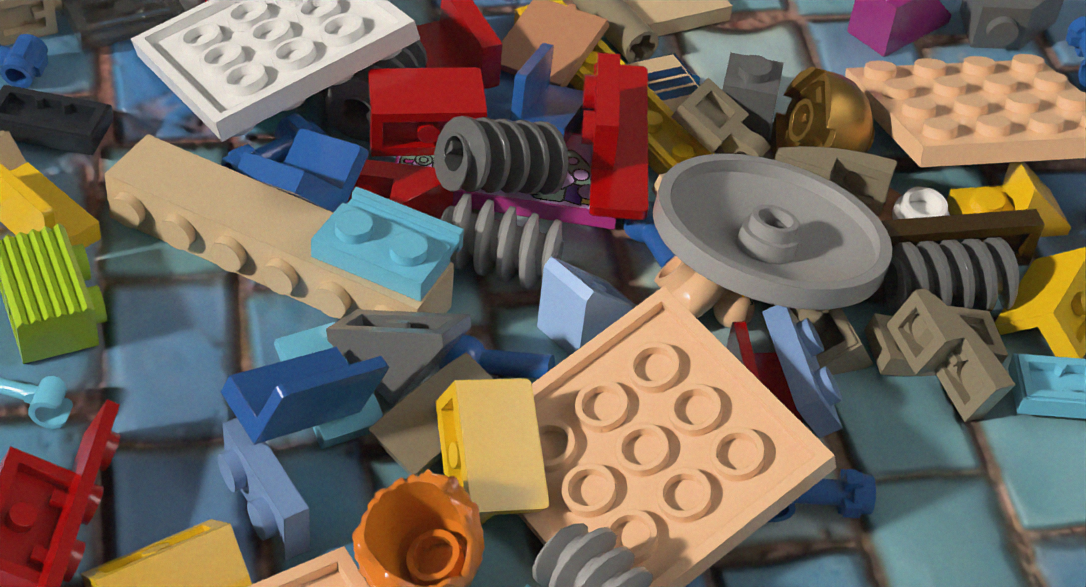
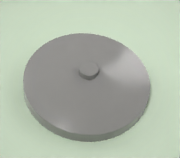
M709 154L684 160L669 169L662 178L653 207V219L660 237L668 248L686 265L726 289L778 306L824 310L843 308L864 301L872 296L880 287L892 257L891 239L886 228L863 202L842 187L815 173L773 159L742 154Z

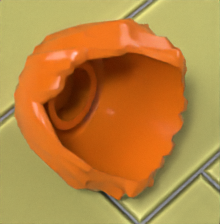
M427 469L425 473H421L419 476L412 474L406 479L401 477L386 489L382 488L375 493V497L367 505L368 510L362 515L361 524L352 534L355 552L354 559L358 562L360 568L358 572L366 578L369 586L468 587L471 585L483 560L482 555L485 549L483 529L477 503L472 502L470 495L459 485L455 476L448 477L444 474H433L431 470Z

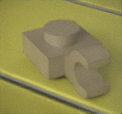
M707 78L671 116L711 154L721 146L724 154H748L763 157L770 149L769 144L762 136L752 132L742 123L749 114L710 78Z

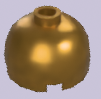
M809 67L801 71L788 85L783 96L792 99L786 114L776 112L773 121L771 137L773 160H775L778 149L782 147H827L863 153L870 149L875 135L870 102L854 81L841 74Z

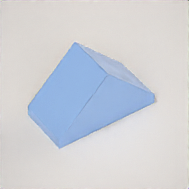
M551 256L543 269L537 327L571 355L637 305L606 280Z

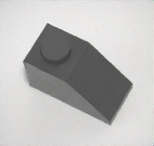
M962 0L959 12L970 47L1019 50L1057 22L1064 0Z
M731 52L722 90L749 114L742 123L749 130L759 134L768 141L784 62L768 60L759 55H742Z

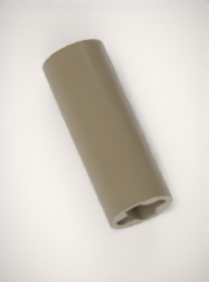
M572 0L579 10L608 19L609 28L604 33V36L629 63L648 60L656 51L659 43L657 34L624 0Z

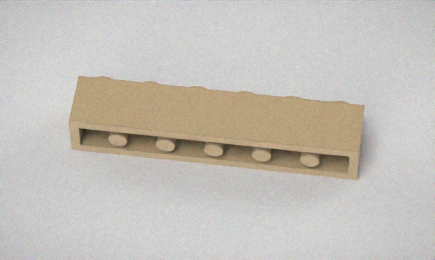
M147 134L105 173L110 218L117 220L126 227L135 228L167 242L176 249L185 250L217 264L228 272H235L269 287L278 294L287 295L319 309L330 317L342 319L357 309L447 313L452 307L454 263L450 262L420 302L311 257V238L333 212Z

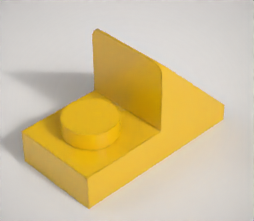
M1010 162L1002 185L950 189L946 200L949 215L1037 209L1045 224L1040 237L1068 235L1071 229L1050 189L1025 162Z

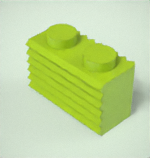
M58 223L52 229L45 226L40 232L32 229L28 234L19 232L15 237L7 234L3 240H0V294L2 295L23 364L98 346L100 344L97 324L107 322L106 309L99 286L86 287L84 282L92 279L85 247L83 244L71 246L65 227Z

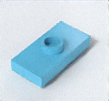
M1013 353L1008 371L1009 376L1015 383L1012 391L1017 414L1086 419V359Z

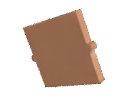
M532 0L502 40L501 71L516 76V73L542 43L554 45L549 84L566 87L609 28L608 19L578 10L575 4L565 6L550 0Z

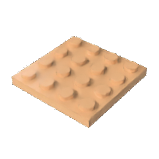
M1017 54L1013 56L1011 61H994L987 57L970 56L964 59V63H945L937 59L922 58L916 60L914 65L902 66L877 60L865 63V67L846 68L845 77L854 81L869 99L872 117L920 167L1086 158V92H1082L1067 81L1065 75L1057 73L1044 63V59L1039 56Z
M663 286L532 383L549 505L542 512L517 514L544 546L560 529L574 523H584L588 526V533L600 527H609L617 535L614 549L626 546L635 555L631 569L644 566L653 575L649 587H685L836 469L835 455Z

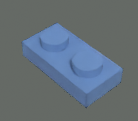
M778 305L763 311L764 319L797 411L819 438L842 429L834 404L843 400L842 395L828 367L825 366L820 369L816 355L823 352L824 348L810 319L806 318L799 321L789 307Z
M237 418L223 423L225 452L218 454V465L228 488L232 492L241 490L247 499L248 514L257 535L263 541L271 538L285 561L310 551L309 507L266 441L254 445Z

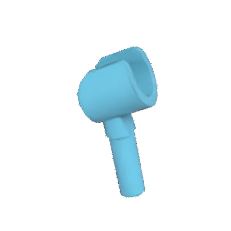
M47 376L37 386L0 377V394L29 403L28 414L35 423L50 429L61 428L65 425L73 403L70 399L64 398L67 388L61 378Z

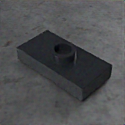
M3 85L0 90V131H9L14 141L93 156L113 122L112 105L10 85Z

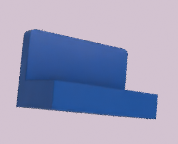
M542 43L516 73L510 120H527L532 123L546 121L556 126L562 133L565 143H567L582 122L584 110H588V108H582L583 91L549 84L554 45Z
M300 129L283 164L244 151L236 172L334 213L342 202L347 203L369 151L354 143L306 129Z
M336 346L230 375L220 392L255 445L360 413L389 370V366L382 356L349 365Z

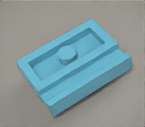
M355 187L352 191V199L347 204L342 202L311 238V257L421 302L450 264V257L454 251L459 252L463 247L464 229L362 188Z

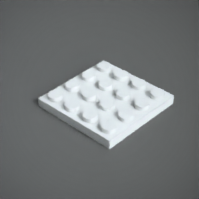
M208 0L131 38L138 57L222 142L231 137L247 134L254 129L256 124L281 111L297 108L303 104L306 98L331 85L347 82L356 72L379 60L391 59L397 56L406 46L420 40L415 20L388 0Z

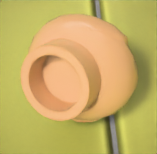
M674 256L666 263L654 279V282L660 288L664 286L696 318L702 316L712 307L718 322L728 328H731L732 322L745 321L748 324L753 317L755 306L752 298L735 293L710 281L686 265L677 256Z

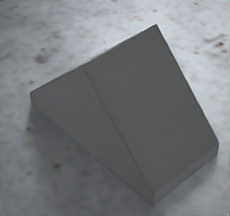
M357 309L326 328L328 342L333 347L337 346L343 357L350 364L378 356L384 358L389 366V370L376 390L393 405L422 383L470 329L471 318L470 314Z

